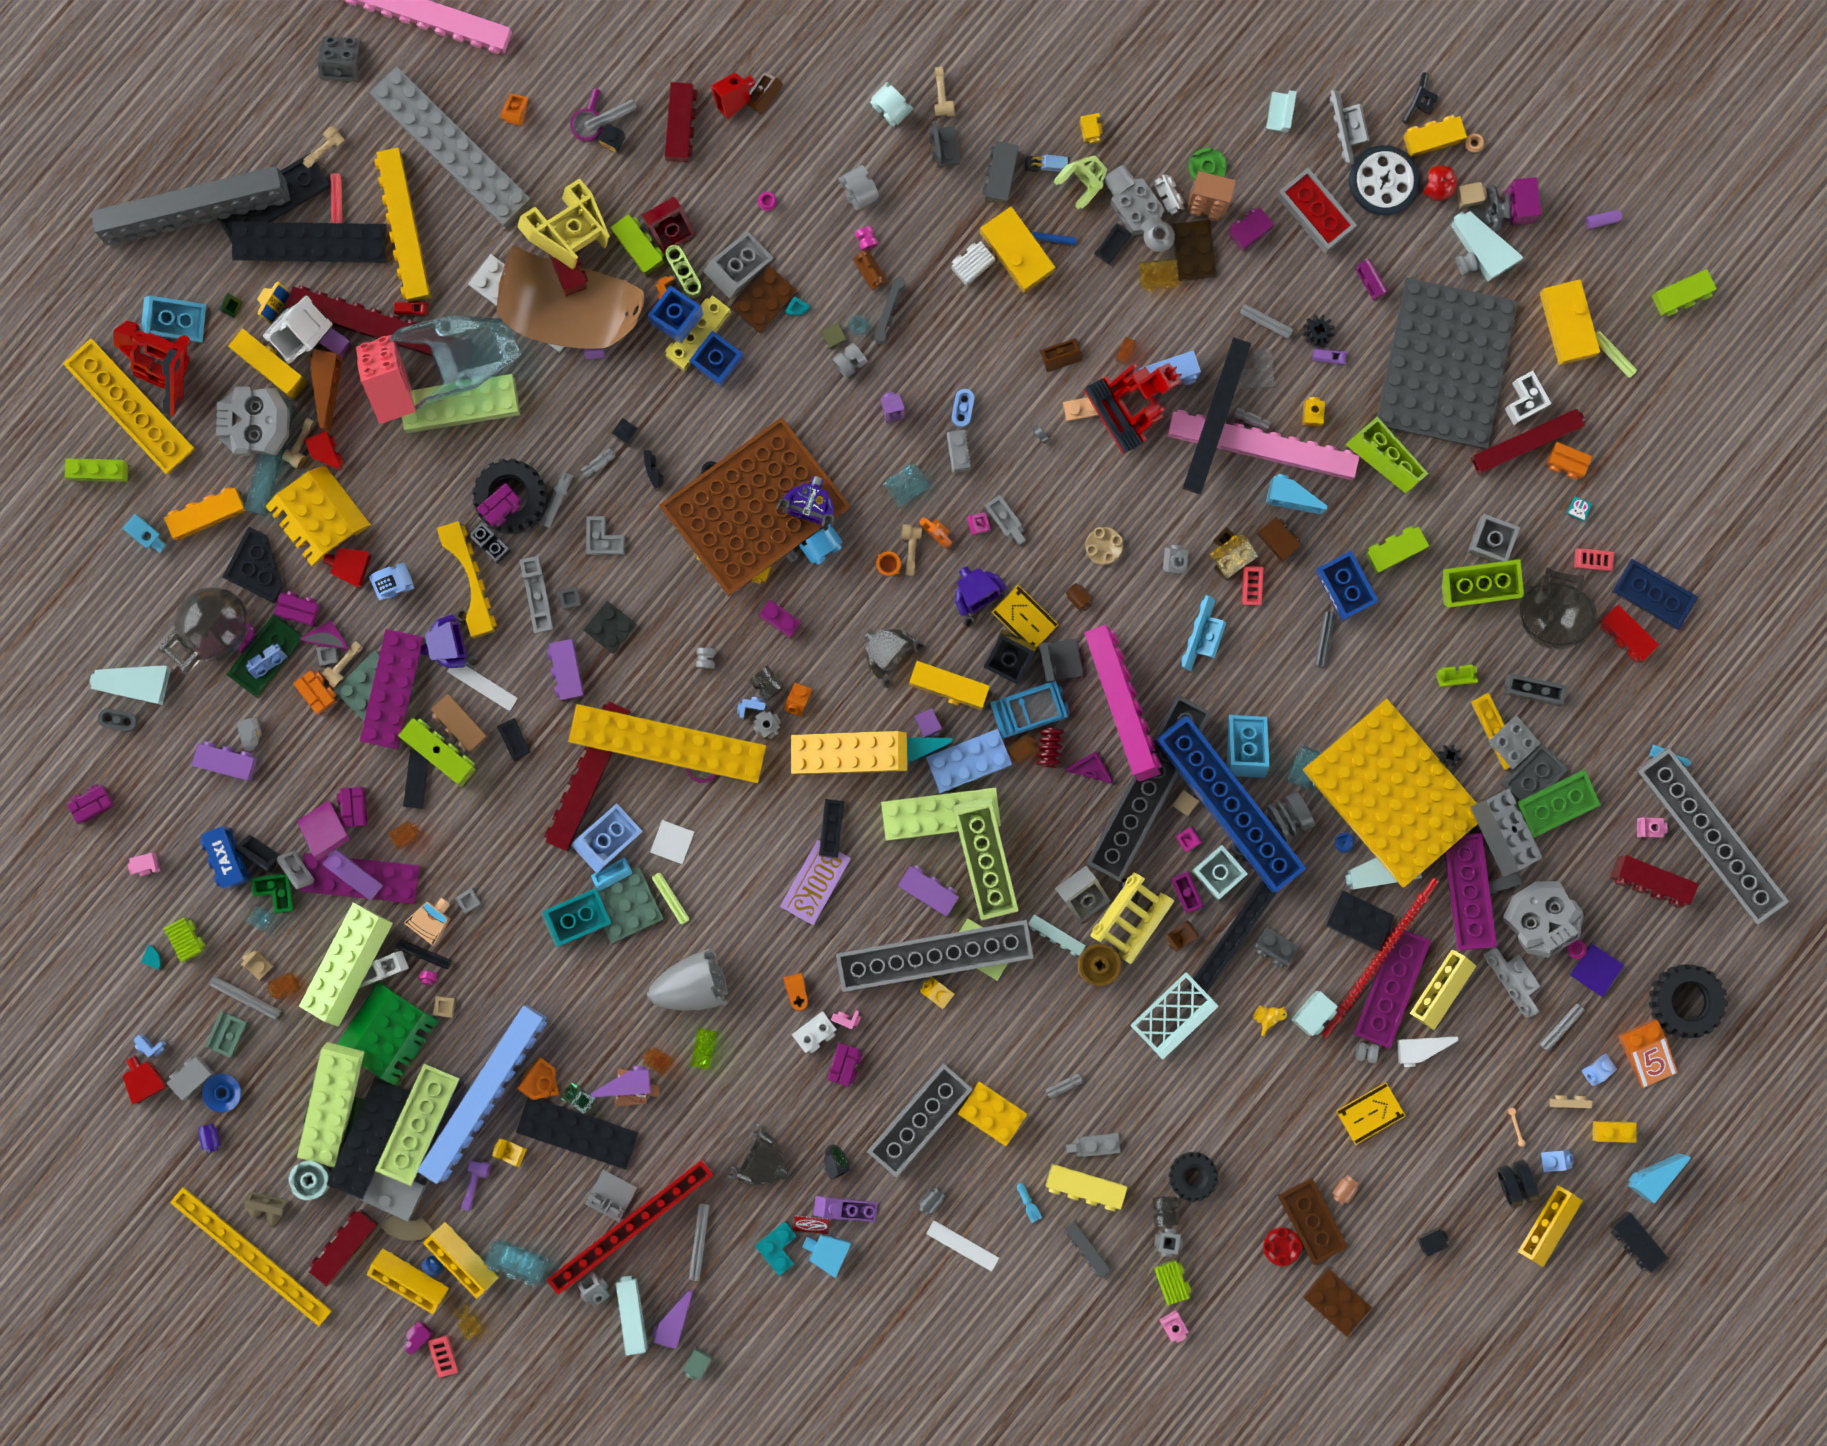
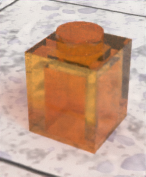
M1024 735L1006 750L1019 765L1037 750L1035 748L1037 744L1031 736L1027 738Z
M406 821L390 831L388 835L396 848L402 850L420 838L418 835L420 830L415 823L411 824L410 821Z
M288 972L268 982L270 985L268 991L271 997H275V999H281L301 990L293 972Z

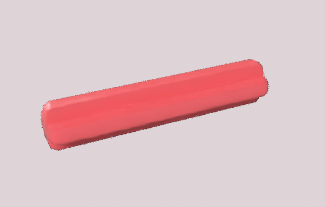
M334 173L330 175L331 223H343L342 177L340 174Z

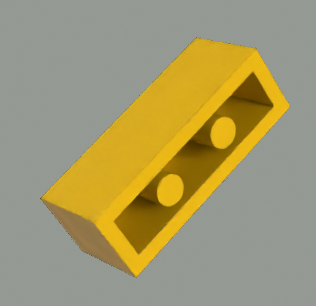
M1451 115L1444 118L1442 122L1436 123V121H1431L1422 128H1418V126L1407 129L1403 138L1408 154L1413 158L1462 143L1466 140L1467 135L1461 117Z

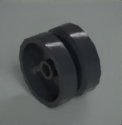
M1524 1159L1514 1162L1513 1170L1508 1165L1497 1168L1502 1191L1511 1208L1522 1206L1523 1198L1528 1203L1539 1200L1534 1177Z

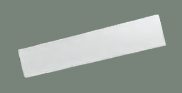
M467 666L464 668H449L447 670L448 673L508 711L511 710L518 699Z
M936 1221L932 1222L926 1233L990 1271L993 1270L999 1257Z

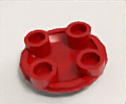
M1284 1227L1275 1228L1270 1231L1263 1242L1264 1255L1271 1263L1278 1266L1291 1265L1298 1259L1302 1249V1244L1297 1234L1291 1229Z

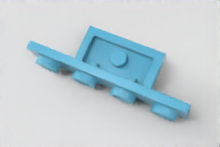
M1206 595L1201 601L1199 616L1194 621V630L1188 639V648L1181 660V667L1187 671H1192L1197 654L1215 658L1226 626L1225 621L1210 617L1215 599L1209 595Z

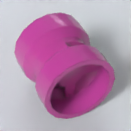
M872 226L863 227L855 232L856 238L860 241V249L863 251L872 249L879 244L877 238L873 235L874 230Z

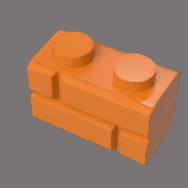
M1556 442L1551 449L1546 465L1553 472L1560 473L1562 471L1567 473L1568 478L1578 480V478L1582 479L1585 476L1592 456Z
M310 670L293 684L313 711L320 715L337 702L334 698L336 693L330 686L327 688L324 685L323 681L325 679L319 671L315 673V671Z

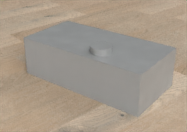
M375 1172L364 1199L361 1201L408 1222L412 1219L427 1184L415 1179L412 1186H408Z

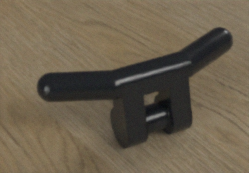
M1426 72L1421 74L1419 86L1412 104L1402 119L1404 124L1410 122L1417 109L1425 114H1432V106L1437 102L1438 95L1426 90L1428 73ZM1423 97L1427 99L1426 103L1421 102Z

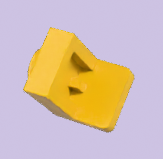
M930 977L920 990L923 995L942 1009L945 1008L955 995L933 977Z
M500 1138L494 1146L492 1156L520 1167L527 1149L509 1140Z

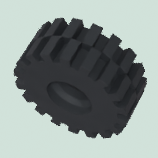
M1188 1152L1180 1155L1179 1158L1174 1160L1173 1165L1171 1164L1169 1183L1173 1191L1184 1200L1191 1202L1202 1201L1204 1198H1208L1212 1192L1214 1193L1215 1187L1218 1185L1219 1175L1215 1164L1210 1158L1198 1152ZM1190 1169H1196L1201 1174V1179L1196 1184H1190L1186 1180V1173Z

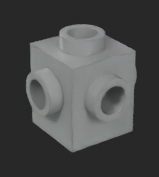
M763 711L755 716L756 720L754 721L755 726L753 729L758 737L762 735L764 739L768 737L770 740L779 734V724H781V721L776 713L772 715L770 711L768 713ZM769 721L770 727L765 728L763 723Z
M1165 1228L1164 1231L1160 1230L1159 1235L1155 1236L1154 1246H1157V1250L1161 1252L1162 1256L1173 1257V1254L1178 1255V1251L1182 1250L1183 1238H1180L1181 1235L1176 1233V1229ZM1170 1238L1171 1244L1166 1245L1164 1243L1165 1239Z
M593 1272L577 1282L581 1291V1298L585 1303L590 1302L593 1307H596L610 1296L607 1291L609 1286L603 1278L599 1279Z

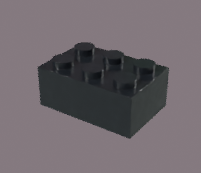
M1341 890L1323 925L1378 951L1395 915Z

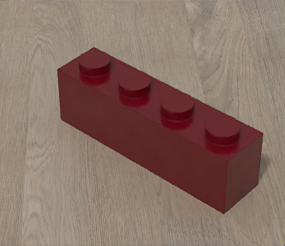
M670 82L665 144L666 161L689 163V157L693 155V146L690 145V138H694V127H691L692 120L696 118V108H693V101H697V90H694L693 83Z
M548 254L565 297L587 289L586 282H588L585 270H580L579 265L582 263L578 254H576L578 259L574 269Z
M361 1209L357 1212L353 1211L346 1219L349 1221L345 1227L341 1226L336 1231L334 1241L332 1243L329 1241L322 1249L324 1252L320 1258L316 1257L309 1265L312 1267L309 1273L326 1287L332 1283L379 1224Z

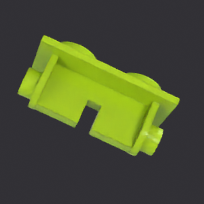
M1472 664L1459 666V671H1456L1455 667H1441V670H1437L1436 673L1440 687L1478 683L1475 674L1477 673V667Z

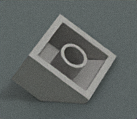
M1086 866L1055 888L1080 924L1111 901L1098 880Z

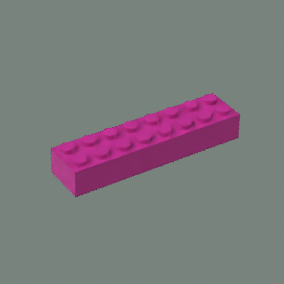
M1106 624L1084 632L1133 776L1140 782L1161 774L1159 768H1162L1159 757L1153 753V750H1156L1153 740L1147 735V732L1150 731L1147 722L1141 717L1143 714L1142 707L1137 699L1135 700L1134 698L1137 697L1134 685L1132 686L1131 682H1129V679H1131L1130 672L1125 664L1122 663L1125 661L1122 650L1116 645L1119 644L1116 633H1114L1113 629H1109Z

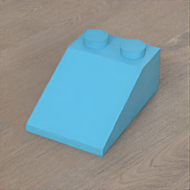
M156 296L144 297L141 331L147 334L151 332L161 338L177 340L180 336L186 335L191 342H202L206 304Z
M1278 474L1269 483L1266 504L1320 515L1327 510L1326 504L1294 480L1288 479L1289 476Z
M1229 715L1227 767L1234 776L1266 778L1269 769L1267 717Z
M1678 1153L1644 1168L1638 1173L1635 1172L1629 1179L1628 1187L1645 1201L1655 1203L1691 1158L1688 1155Z

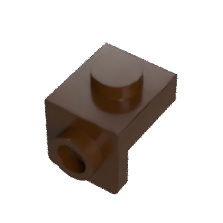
M1187 920L1165 937L1169 947L1177 952L1196 939L1199 934L1189 920Z

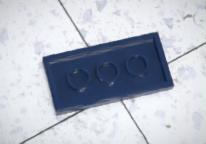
M1630 559L1612 590L1614 594L1677 630H1680L1698 596L1634 559Z

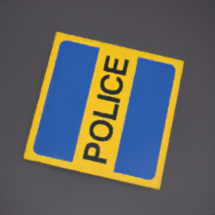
M278 281L272 289L264 288L257 298L261 304L258 315L272 325L286 304L290 291Z

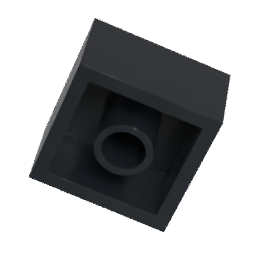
M1002 629L983 667L1018 685L1035 653L1036 646Z

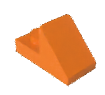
M510 94L501 111V119H504L506 123L522 126L529 97Z

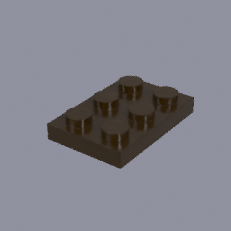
M1211 221L1173 223L1178 281L1216 277Z

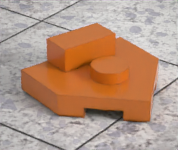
M923 517L919 521V526L945 549L952 545V541L947 537L950 531L937 519L931 522Z
M538 1057L525 1071L520 1079L521 1082L516 1088L531 1100L559 1095L555 1067L541 1057Z

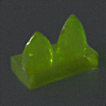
M698 1028L690 1066L710 1070L717 1031Z

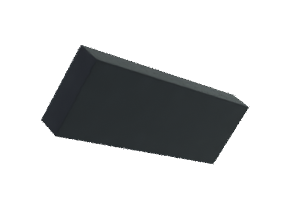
M410 750L403 807L423 809L429 761L416 750Z
M825 799L819 848L820 857L838 859L844 801Z

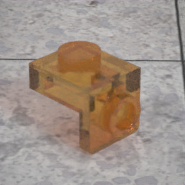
M653 1047L652 1050L648 1048L643 1056V1059H645L643 1064L663 1076L674 1060L656 1047Z

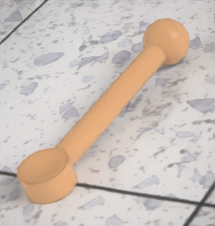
M1509 1108L1508 1114L1511 1115L1519 1139L1518 1145L1524 1147L1526 1142L1522 1139L1515 1117L1516 1110Z

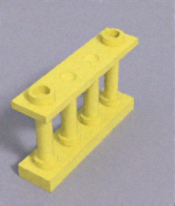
M1133 873L1126 880L1125 886L1100 922L1094 926L1093 932L1090 935L1099 942L1106 939L1120 950L1119 957L1129 964H1132L1174 903V900L1167 895L1160 893L1157 896L1144 887L1142 882L1145 878L1136 873ZM1136 891L1153 902L1148 912L1131 901ZM1125 907L1142 918L1136 928L1120 917ZM1114 923H1117L1131 934L1125 944L1108 932Z

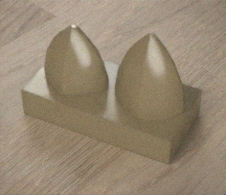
M249 1192L244 1201V1207L247 1208L253 1219L260 1216L262 1212H266L269 1224L274 1226L281 1219L288 1200Z

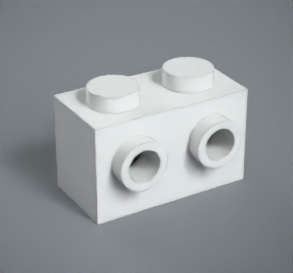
M822 1011L794 1032L792 1036L805 1053L808 1051L813 1053L820 1047L818 1043L824 1039L826 1042L836 1035L834 1031L837 1029Z

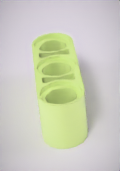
M677 245L668 247L666 250L668 263L686 295L692 299L698 298L702 294V287L685 254ZM672 252L680 253L679 258L675 260L671 259L670 255ZM682 268H687L689 270V273L686 276H681L679 274V271ZM695 284L698 286V290L690 292L688 290L689 286Z

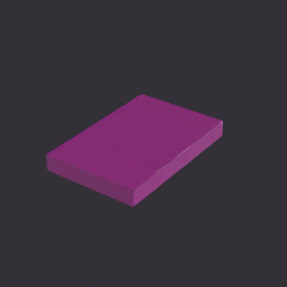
M329 800L297 821L317 861L350 840L333 804Z

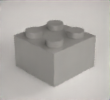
M1483 514L1479 518L1467 552L1492 562L1508 561L1520 527Z

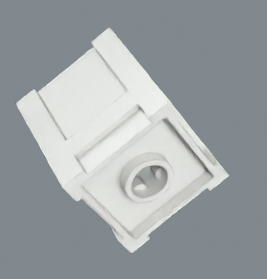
M307 295L290 309L284 310L263 334V337L272 343L288 364L293 362L303 352L313 349L332 326L328 318L326 319L319 312Z

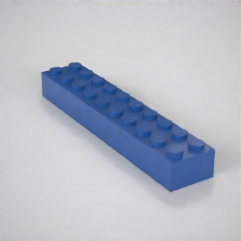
M1183 716L1154 739L1155 743L1271 892L1277 893L1306 869L1188 716Z

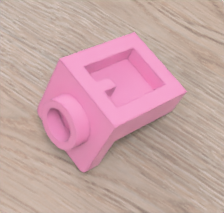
M856 1010L852 1020H849V1015L838 1011V1014L833 1013L831 1021L852 1029L853 1026H858L861 1016L858 1015L859 1011Z

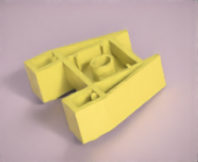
M580 178L564 189L562 200L567 204L568 208L547 221L540 211L534 207L521 215L518 223V228L531 243L571 269L575 268L578 259L575 252L595 239L605 249L610 237L592 192Z

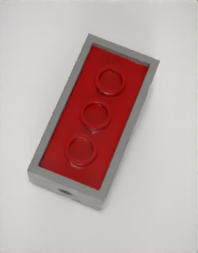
M1309 168L1282 188L1276 196L1324 254L1353 232L1357 226Z

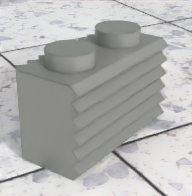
M965 430L947 432L952 473L969 471L971 469Z

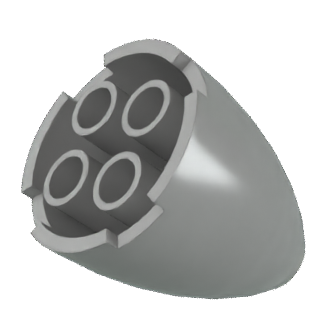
M707 949L695 953L664 971L651 984L649 991H647L649 1002H653L654 1005L662 1008L682 1011L704 1010L726 1005L727 1000H724V995L728 994L722 967H719L718 963L714 960L716 958L715 952L712 949Z

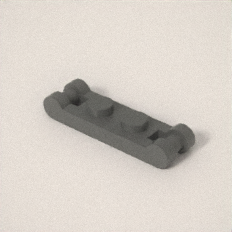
M902 277L895 278L875 333V342L878 345H883L886 342L885 331L887 326L891 327L894 316H891L893 308L897 310L900 298H897L898 294L905 288V281Z

